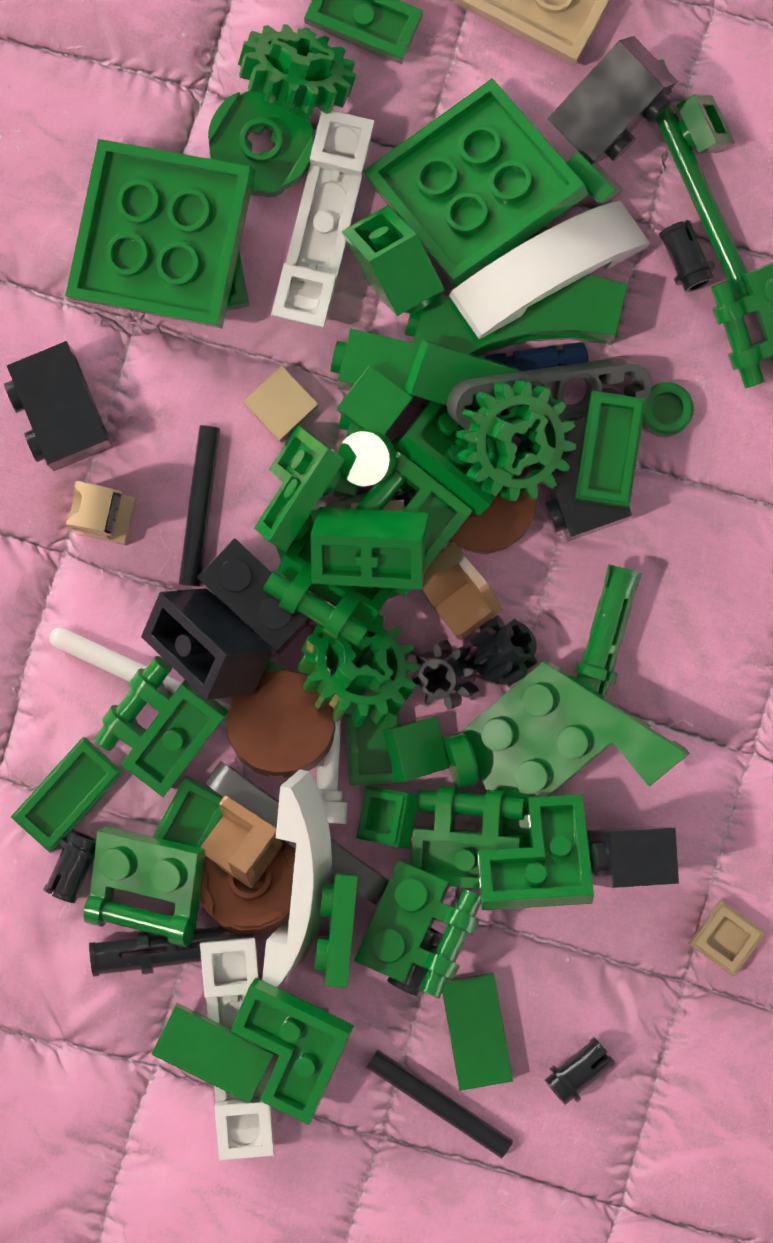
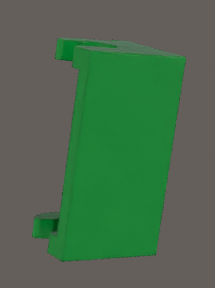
M319 507L310 534L312 584L422 590L428 558L425 542L429 527V513Z

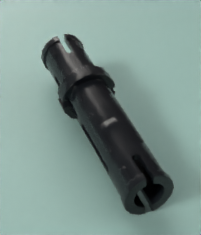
M221 926L197 928L190 944L253 938V935H241L223 929ZM138 931L137 937L98 943L89 942L93 977L100 974L141 970L143 975L153 974L154 968L199 963L201 962L200 948L178 950V945L170 944L168 937L150 935L144 931ZM167 948V951L162 953L121 957L122 953Z

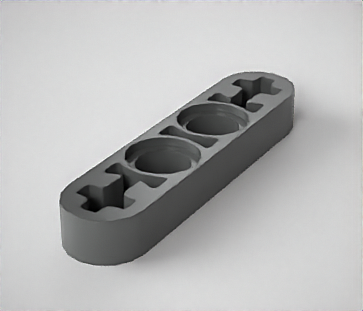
M612 358L466 379L460 381L452 388L448 395L446 406L448 414L453 421L464 429L469 430L471 422L462 415L464 406L472 404L473 395L479 392L495 397L494 383H507L513 389L516 380L530 382L534 387L541 386L551 390L548 401L555 399L565 403L563 392L567 383L577 377L583 378L587 386L583 399L573 405L566 404L564 411L559 415L560 419L569 420L587 417L592 391L647 400L651 393L652 382L650 374L644 367L628 358ZM625 374L634 378L633 384L625 386L624 394L614 388H602L600 382L601 380L607 385L619 384L624 382ZM513 406L504 409L496 417L508 415Z
M220 760L205 783L222 797L225 795L277 828L279 801ZM331 839V875L334 876V872L357 874L356 893L377 905L384 894L389 880ZM284 840L285 842H287L289 845H291L292 847H294V848L296 849V843H295V842H290V841Z

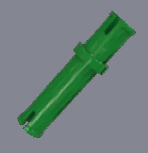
M608 564L603 590L596 608L586 650L584 651L582 661L576 662L574 672L578 673V680L605 697L610 683L616 682L618 673L614 672L616 658L631 612L635 591L642 573Z

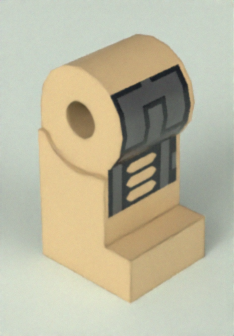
M76 481L72 507L66 522L67 529L75 535L127 545L137 499L122 495V491Z

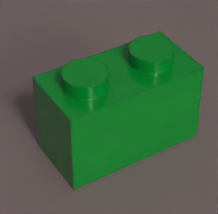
M388 205L342 231L369 286L396 316L402 313H414L425 308L432 301V296L445 290L417 233Z

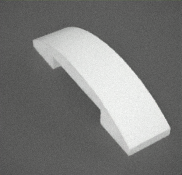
M333 110L329 114L321 111L310 156V167L287 260L283 265L271 313L272 317L324 329L347 245L342 231L352 224L374 128V120Z
M621 201L611 202L574 216L521 244L451 291L449 296L478 339H481L521 317L530 305L602 266L605 270L646 249L650 242Z
M301 769L280 786L276 838L295 842L296 853L289 922L286 921L266 940L262 981L278 987L310 949L323 920V916H320L323 883L331 884L332 850L325 807L311 772Z
M255 937L200 942L204 996L207 1000L208 1018L230 1029L250 984L255 978L260 979ZM268 1067L250 1103L214 1086V1109L219 1161L274 1156L271 1106L260 1101L269 1080Z

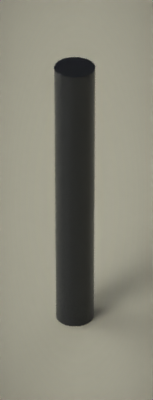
M199 426L178 583L183 586L200 587V580L197 576L202 572L220 435V428Z
M377 1049L368 1062L367 1069L501 1159L509 1150L513 1142L511 1138Z

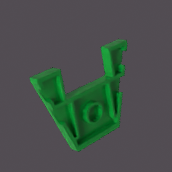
M548 660L541 662L463 729L464 734L468 736L473 747L478 770L486 791H504L506 797L526 799V815L524 820L504 818L503 834L524 836L523 848H531L527 813L528 797L550 796L611 744L617 747L649 787L690 754L678 742L667 739L650 728L651 725L635 715L631 716L606 700L605 696Z

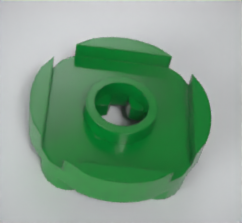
M246 91L242 94L238 92L224 100L211 119L208 129L210 157L214 160L251 166L256 170L251 195L277 197L286 189L298 183L308 171L314 144L313 127L308 115L302 111L301 107L297 106L296 110L288 112L278 105V100L269 104L264 102L266 93L263 91ZM264 129L270 130L272 132L271 142L275 145L274 149L270 152L264 150L260 154L253 153V145L247 139L250 133L253 132L260 135Z

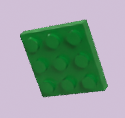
M493 78L363 170L367 181L384 202L417 233L426 253L455 288L519 246L588 196L586 186Z
M98 139L65 296L73 300L222 329L256 170L247 165Z

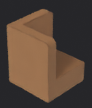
M455 542L440 552L426 569L421 592L457 639L462 640L503 610L490 585Z
M225 795L218 804L223 817L200 848L206 849V859L252 889L279 852L283 843L281 839L276 838V828Z

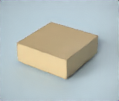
M282 365L243 401L247 409L279 442H282L297 425H300L319 407L318 403Z
M719 900L688 944L730 975L735 976L765 935V932L726 903Z

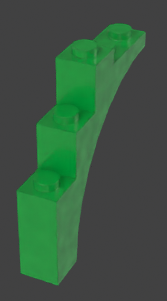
M587 274L530 305L521 317L481 339H478L449 296L436 294L432 296V301L425 308L409 314L405 335L415 337L414 343L350 328L347 343L337 340L330 372L339 374L338 389L350 391L366 368L371 365L404 390L422 339L477 356L535 341L577 340L611 345L616 336L628 284ZM341 414L338 429L347 431L346 438L353 433L363 431ZM341 472L340 479L333 489L334 496L344 499L355 498L360 486L348 481Z

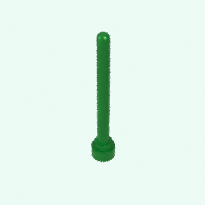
M663 59L658 60L668 70ZM671 103L655 120L727 280H731L736 298L745 296L749 293L742 274L748 271L692 147L686 142L681 133L679 119Z

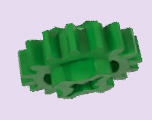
M283 24L280 32H277L269 25L263 26L262 33L251 31L248 41H244L238 65L241 66L239 77L250 80L247 88L250 92L263 91L266 93L264 102L269 104L278 100V105L288 112L296 110L298 106L301 107L306 115H312L314 107L319 108L326 114L331 113L333 105L342 108L347 97H350L356 73L352 72L355 65L354 61L343 58L346 51L343 47L331 48L328 46L329 37L322 36L316 39V33L311 32L308 28H298L296 33L293 32L288 24Z
M516 380L513 389L507 383H494L495 397L479 392L475 396L480 409L477 412L464 409L462 413L471 424L469 430L456 431L457 438L468 441V448L457 454L458 460L474 464L466 476L469 480L475 482L484 480L482 491L496 496L501 491V497L510 501H516L520 492L525 497L531 499L538 498L537 484L540 483L545 487L553 489L556 486V482L552 472L555 469L568 471L570 468L561 457L563 451L576 449L575 443L564 439V433L575 427L574 421L559 418L566 404L555 399L548 401L551 390L546 387L536 386L532 390L531 383L522 380ZM513 406L508 415L496 417L504 409ZM514 434L517 438L521 439L518 447L515 443L511 442ZM535 464L530 470L521 474L524 467Z
M379 614L371 627L353 618L369 628L357 647L340 636L334 640L321 632L323 626L317 624L312 636H308L301 649V652L305 655L298 665L299 672L310 674L302 686L303 691H317L320 695L314 706L319 710L328 704L334 708L333 720L336 722L345 713L351 714L355 727H360L367 715L370 716L376 725H379L383 722L388 712L393 715L398 714L405 704V700H408L416 687V684L411 680L419 670L418 664L406 661L414 650L413 645H399L396 641L402 630L399 627H395L388 632L382 628L384 616Z

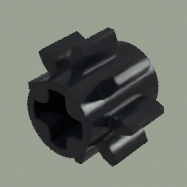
M497 615L480 627V632L470 638V642L474 645L471 650L473 665H482L483 670L478 673L492 683L503 677L505 682L511 686L528 674L527 669L537 663V659L534 657L537 650L536 639L532 631L516 619L505 625L500 616Z
M443 640L434 644V653L425 652L417 655L416 660L422 666L418 677L412 681L420 685L422 691L426 694V704L444 698V704L447 710L461 705V696L469 698L479 693L480 690L473 683L477 673L483 670V666L473 665L471 656L468 655L471 648L469 645L452 651L449 641Z

